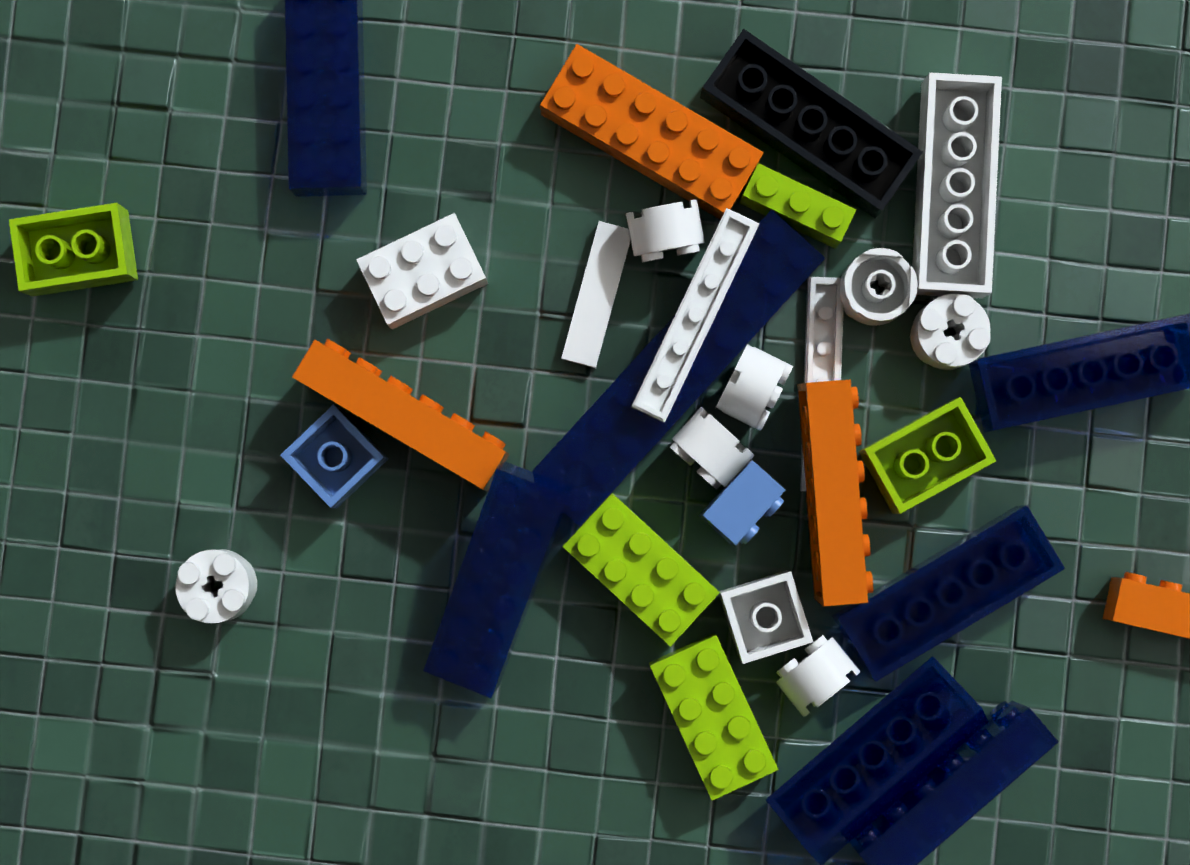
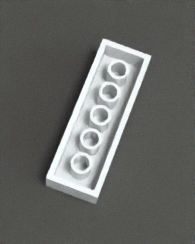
M929 72L921 83L918 149L923 151L917 163L912 264L918 282L916 295L943 296L947 294H960L983 299L992 293L1002 77Z

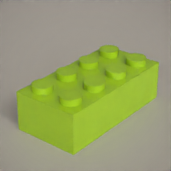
M613 493L563 545L565 550L670 647L720 593Z
M715 633L649 662L712 801L779 770Z

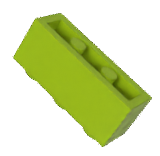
M759 163L740 200V204L834 249L841 243L857 210Z

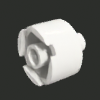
M690 200V208L685 209L683 202L641 209L642 217L635 219L633 212L626 213L634 257L641 256L643 263L663 259V251L676 249L677 256L700 251L699 244H703L705 241L697 200Z
M875 248L862 253L847 266L841 276L839 292L844 311L849 317L862 324L877 326L895 320L910 307L916 297L918 282L913 267L909 265L901 254L887 248ZM876 280H878L880 287L885 288L879 295L876 294L875 289L870 287Z
M943 295L928 303L916 315L910 333L911 345L918 358L924 363L942 370L957 369L976 360L989 345L991 339L990 322L985 310L969 295ZM948 327L954 328L956 334L953 337H946L943 331Z
M747 344L716 408L761 431L770 414V411L765 410V407L774 408L783 388L777 386V383L785 384L793 366Z
M702 407L672 438L674 443L670 446L690 466L695 461L701 465L696 472L715 489H718L721 485L726 488L755 456Z
M225 549L206 550L191 556L179 567L176 579V596L182 609L191 619L204 623H220L239 617L248 609L257 591V578L252 565L239 554ZM215 581H222L223 588L218 589V592L212 591L211 584Z
M824 635L820 636L804 649L808 653L806 658L799 663L794 658L776 672L780 676V679L776 681L777 685L803 717L810 713L806 708L810 703L818 708L848 684L850 680L846 674L851 672L853 676H857L861 672L833 637L827 640Z

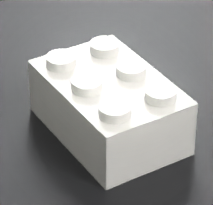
M455 213L356 259L387 325L392 330L488 284Z

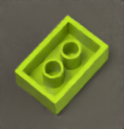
M118 203L9 219L18 291L34 297L138 280L129 212Z
M961 397L945 403L858 451L893 514L905 512L996 462L994 455Z

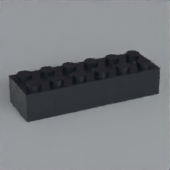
M745 29L742 30L702 87L700 95L702 100L875 219L883 211L923 153L916 146Z

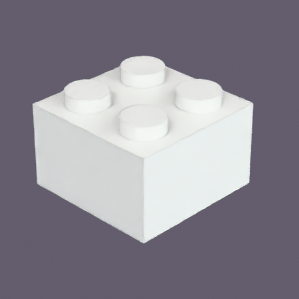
M786 570L719 591V597L737 655L742 664L813 642L791 571Z

